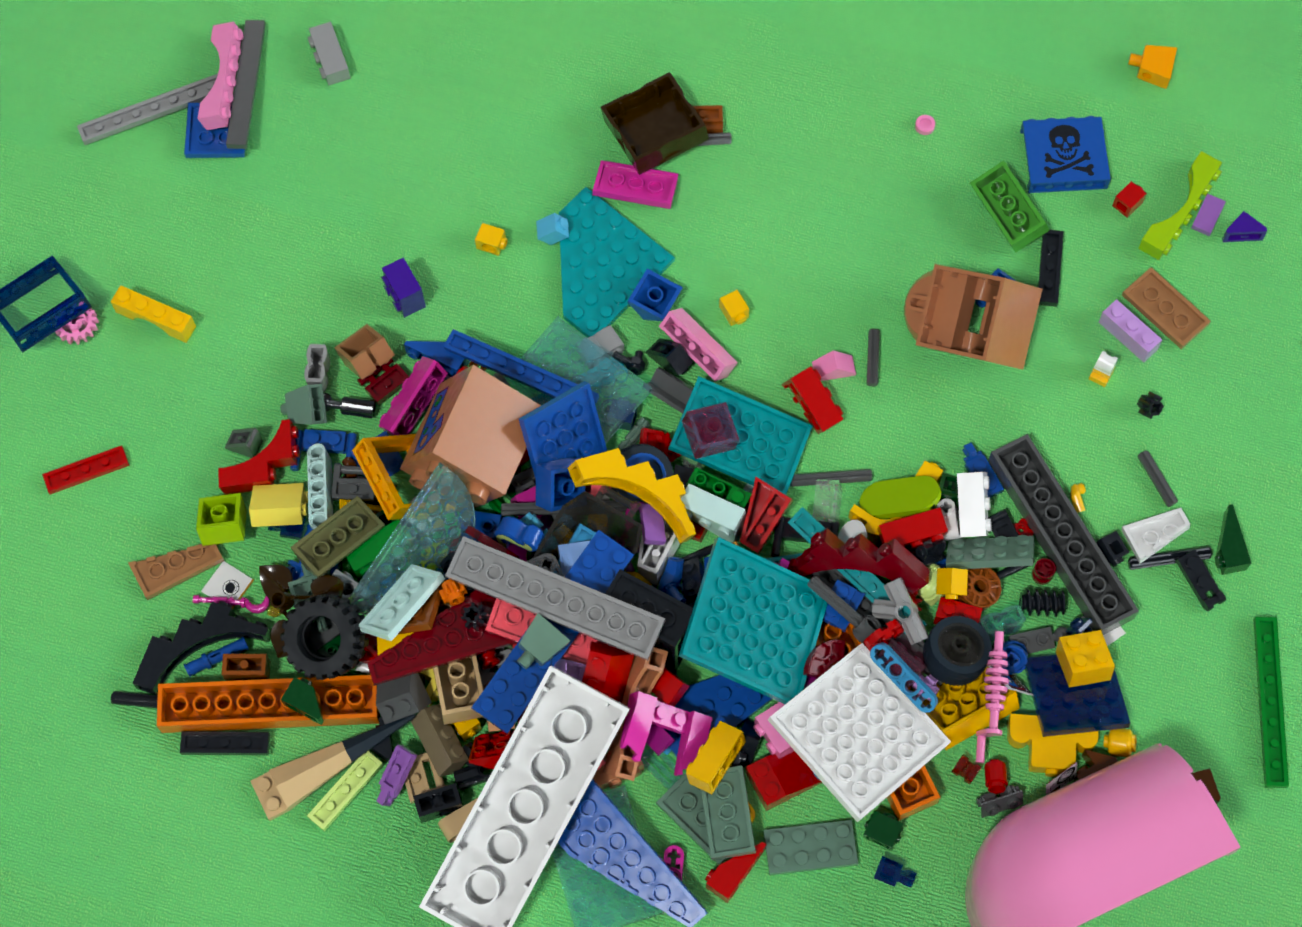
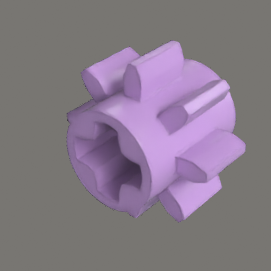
M921 675L922 681L937 694L939 691L936 685L938 680L932 675L926 677ZM916 682L912 686L914 690H917ZM922 689L917 695H915L916 698H918L924 692Z

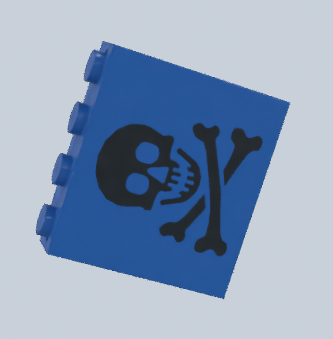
M1087 116L1085 118L1067 117L1065 119L1048 118L1046 120L1029 119L1022 121L1020 133L1024 134L1029 172L1028 193L1108 188L1111 178L1102 117Z

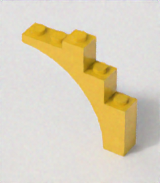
M619 448L577 459L567 468L575 487L605 485L619 488L636 495L650 504L669 524L680 544L687 542L696 535L694 525L690 521L685 504L681 500V497L686 492L678 474L657 480L649 461L627 467L625 457L621 454Z

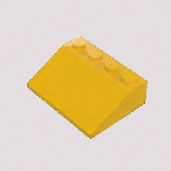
M976 656L958 666H971L975 664ZM988 665L976 680L967 685L953 686L943 683L939 686L936 683L939 688L936 694L938 704L933 711L926 714L951 741L944 748L945 750L976 734V731L983 730L989 726L990 711L986 709V703H991V701L985 700V695L991 693L985 692L984 688L986 685H991L984 683V677L991 676L985 674L986 669L989 668ZM1008 689L1007 693L1000 694L1006 696L1005 702H1000V704L1005 706L1004 710L999 712V720L1020 709L1016 691ZM926 699V700L923 702V704H924L925 706L928 705V704L930 705V702H931V701H928V700Z

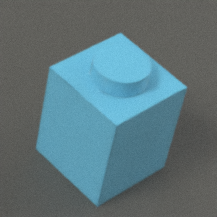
M556 213L536 221L537 238L540 241L553 245L569 237L568 219Z

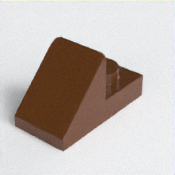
M1084 750L1082 757L1087 765L1077 771V776L1073 782L1118 762V760L1113 756Z

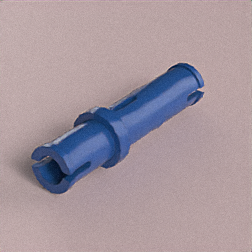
M241 637V639L213 652L201 654L202 657L187 664L185 663L184 667L189 677L202 670L212 669L211 666L222 662L223 654H239L249 650L244 637Z

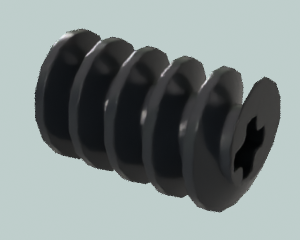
M1025 589L1023 594L1020 592L1019 613L1023 615L1024 610H1027L1028 615L1031 616L1033 610H1036L1037 616H1040L1043 610L1046 617H1048L1050 611H1053L1054 617H1057L1059 611H1061L1064 616L1065 594L1060 590L1056 596L1055 590H1051L1048 595L1047 591L1043 589L1040 595L1037 589H1033L1030 594L1029 589Z

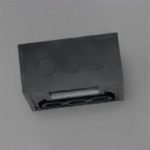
M619 569L605 594L665 618V623L654 647L668 651L665 665L670 664L671 670H677L683 658L679 657V653L693 608Z

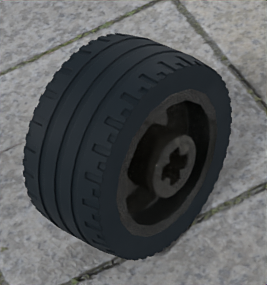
M964 616L944 618L931 629L929 637L925 640L923 647L925 666L931 675L942 683L953 686L967 685L976 680L987 667V662L991 658L989 657V652L992 651L991 639L986 630L973 619Z

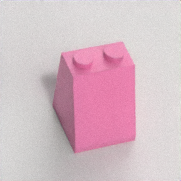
M781 702L756 716L755 725L753 726L756 733L760 737L764 736L768 742L766 747L772 755L776 754L778 759L794 752L793 748L768 721L770 716L785 705Z

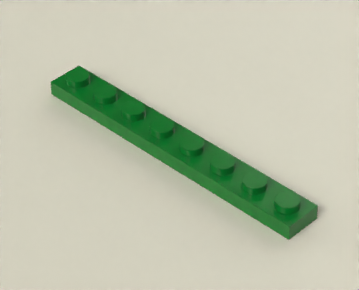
M1255 617L1253 622L1265 788H1288L1289 779L1277 617Z

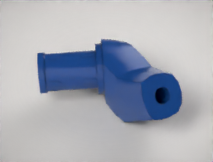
M669 557L665 571L659 581L658 589L685 603L687 600L677 589L682 579L684 559Z

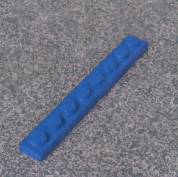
M454 329L443 346L449 352L552 398L578 385ZM592 391L594 402L596 404L600 396L598 393Z

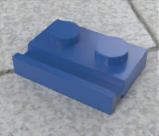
M838 579L832 588V591L855 611L858 610L865 597V593L857 591V589ZM827 603L823 621L845 632L850 622Z

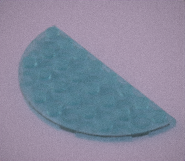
M439 462L349 597L350 605L356 604L360 608L358 613L367 615L411 564L441 572L445 580H448L440 565L441 561L449 553L457 550L463 536L473 540V537L465 533L468 526L475 528L476 520L472 498L464 483L447 466Z

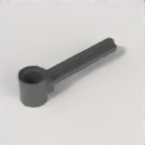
M814 576L809 580L807 585L853 625V635L859 642L864 643V640L869 635L882 628L877 618L872 615L861 616L818 577Z

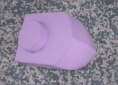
M560 659L555 663L554 667L582 682L586 664Z

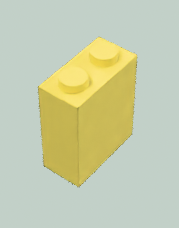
M304 483L254 485L249 506L251 526L303 524V518L307 516L308 491H305Z

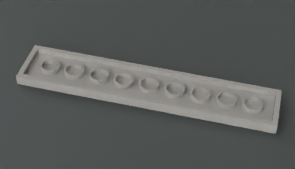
M464 536L445 574V577L533 614L537 615L539 613L545 619L647 661L665 623V618Z

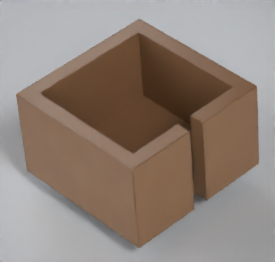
M368 324L334 348L345 366L362 380L372 375L377 369L376 366L385 365L395 356L384 337Z

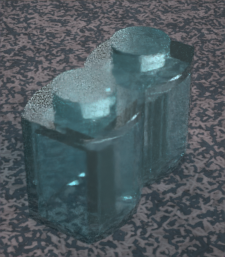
M1013 605L1006 607L1000 613L994 612L983 616L979 624L986 630L991 641H994L995 631H1002L1004 635L1014 634L1023 627L1026 618L1021 607Z

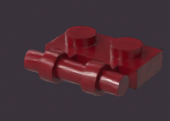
M392 358L385 365L376 366L377 369L369 377H365L363 380L357 379L360 386L367 382L370 383L365 387V390L373 400H376L378 405L398 391L405 379L409 378L397 363L391 368L389 367L394 362ZM381 371L384 372L381 376L375 379V376L378 373H380Z

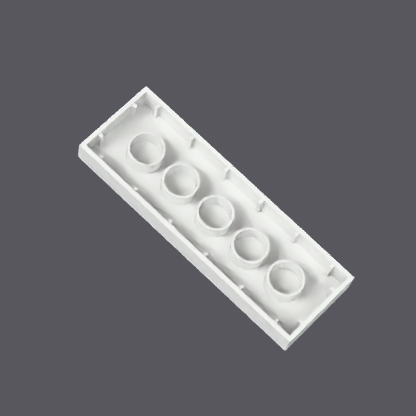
M549 666L419 907L454 927H513L630 708L556 667Z

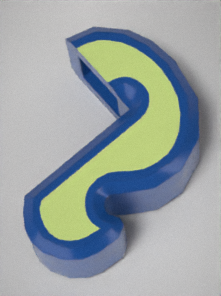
M512 516L503 517L494 532L495 540L502 546L508 548L510 543L530 552L538 549L545 536L539 527L533 524L528 526L523 521Z

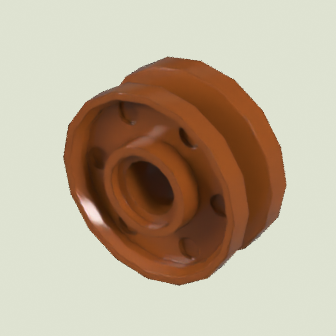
M990 568L967 569V596H958L956 601L983 608L982 611H984L999 599L1002 589L1000 579ZM974 585L979 588L980 592L975 590Z

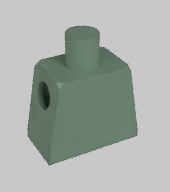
M322 384L305 385L285 394L286 403L281 405L280 410L283 415H287V418L292 423L309 425L327 423Z
M538 613L518 645L524 653L517 662L526 670L534 661L543 666L569 644L570 640Z

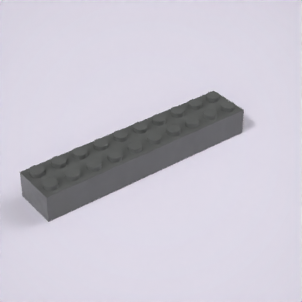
M1026 434L992 451L988 460L989 464L1023 519L1027 521V525L1033 531V535L1046 556L1054 562L1056 572L1085 618H1091L1092 623L1090 627L1092 630H1101L1102 634L1105 635L1135 619L1139 612L1138 608L1029 435Z

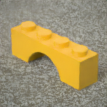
M121 285L111 300L116 313L132 320L134 318L147 320L160 327L169 336L187 343L196 328L192 316Z

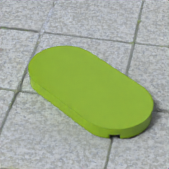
M930 476L883 480L868 486L863 491L859 503L861 509L878 519L912 516L931 510L934 504L936 506L941 498V488L937 481Z

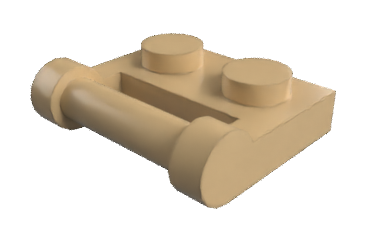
M428 754L417 755L405 780L411 804L415 803L413 796L447 786L444 784L443 777L438 776ZM424 762L430 763L436 788L430 789L423 766Z

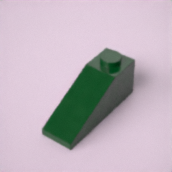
M1233 504L1229 505L1224 512L1215 556L1216 566L1221 570L1222 575L1245 571L1251 565Z

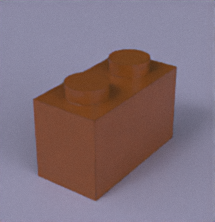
M223 654L221 675L225 681L269 679L271 661L267 654Z

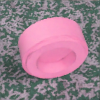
M929 115L919 116L915 123L916 131L921 135L931 134L935 129L934 118Z

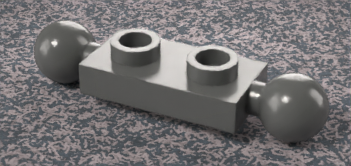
M1046 627L1007 637L1008 641L1015 640L1022 643L1029 654L1055 648L1054 641L1058 642L1059 637L1069 635L1066 632L1068 629L1066 627H1058L1054 633H1052L1051 627Z

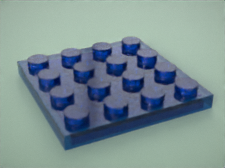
M1057 655L1030 657L1027 659L1025 672L1033 694L1032 698L1043 737L1129 728L1130 720L1115 669L1110 681L1069 688Z

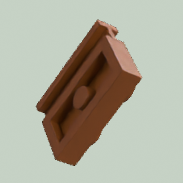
M722 105L693 106L705 123L707 133H723Z

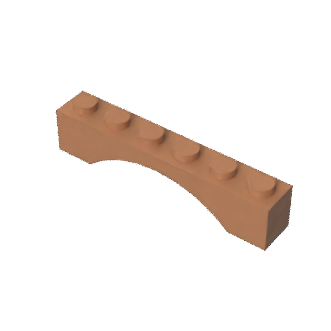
M654 647L648 661L634 655L621 704L628 706L631 693L640 691L651 694L657 680L663 673L668 651ZM623 721L610 745L603 773L634 781L639 762H634L631 759L635 752L628 745L623 749L620 748L624 726Z

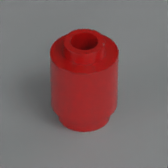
M992 759L984 765L985 786L990 793H1003L1008 785L1007 767L1001 760Z

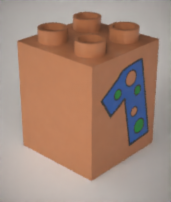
M472 365L440 383L400 469L411 475L409 482L414 487L426 492H432L435 489L446 495L445 503L456 511L466 513L469 509L472 510L506 494L526 449L519 418L541 405L477 366Z

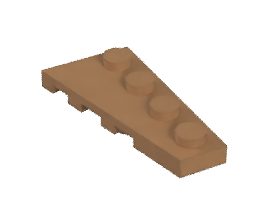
M199 544L187 547L186 550L178 552L175 550L167 552L166 555L152 556L146 558V560L128 562L146 599L149 600L223 562L224 559L216 544L206 546Z

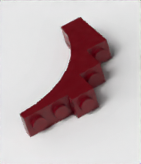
M828 528L814 534L811 538L810 548H807L796 559H791L787 568L801 576L832 569H853L883 576L891 581L902 578L907 591L911 594L928 584L930 570L895 538L888 543L882 544L878 549L861 533L854 538H849L844 543Z

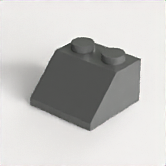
M418 673L377 685L376 706L385 724L418 713L432 703Z

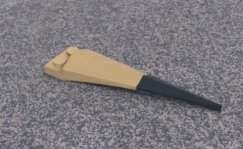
M409 715L277 766L251 780L250 782L268 820L271 821L293 809L353 761L413 720L416 715Z

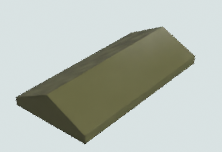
M356 496L291 546V550L304 567L319 578L383 529L385 524Z

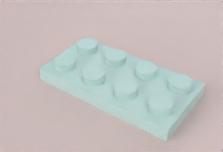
M411 564L360 622L361 632L392 641L445 580L443 574Z

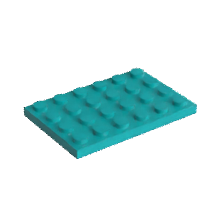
M698 376L668 449L754 486L755 477H758L786 495L813 425Z

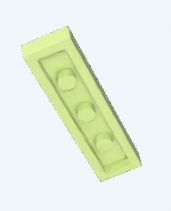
M369 751L364 753L320 800L307 817L325 832L380 770L383 763Z

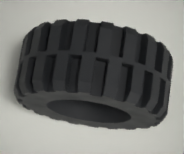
M321 594L298 602L294 605L295 609L287 613L286 616L289 619L283 621L282 628L285 629V632L280 634V640H284L285 646H282L283 653L287 652L289 655L287 661L289 664L294 663L296 665L294 669L297 672H305L304 675L308 678L316 677L317 680H324L345 674L360 663L359 659L364 658L366 654L364 647L368 646L369 639L365 638L367 633L360 630L359 624L365 616L364 614H358L360 608L356 604L350 605L351 601L346 597L340 598L337 594ZM319 616L332 620L340 632V647L337 653L330 657L316 651L310 640V627L315 618Z

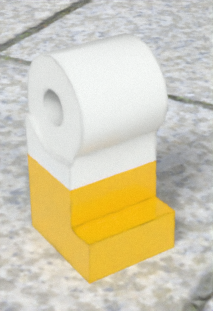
M1102 351L1089 376V380L1106 387L1114 372L1118 357H1112L1105 351Z

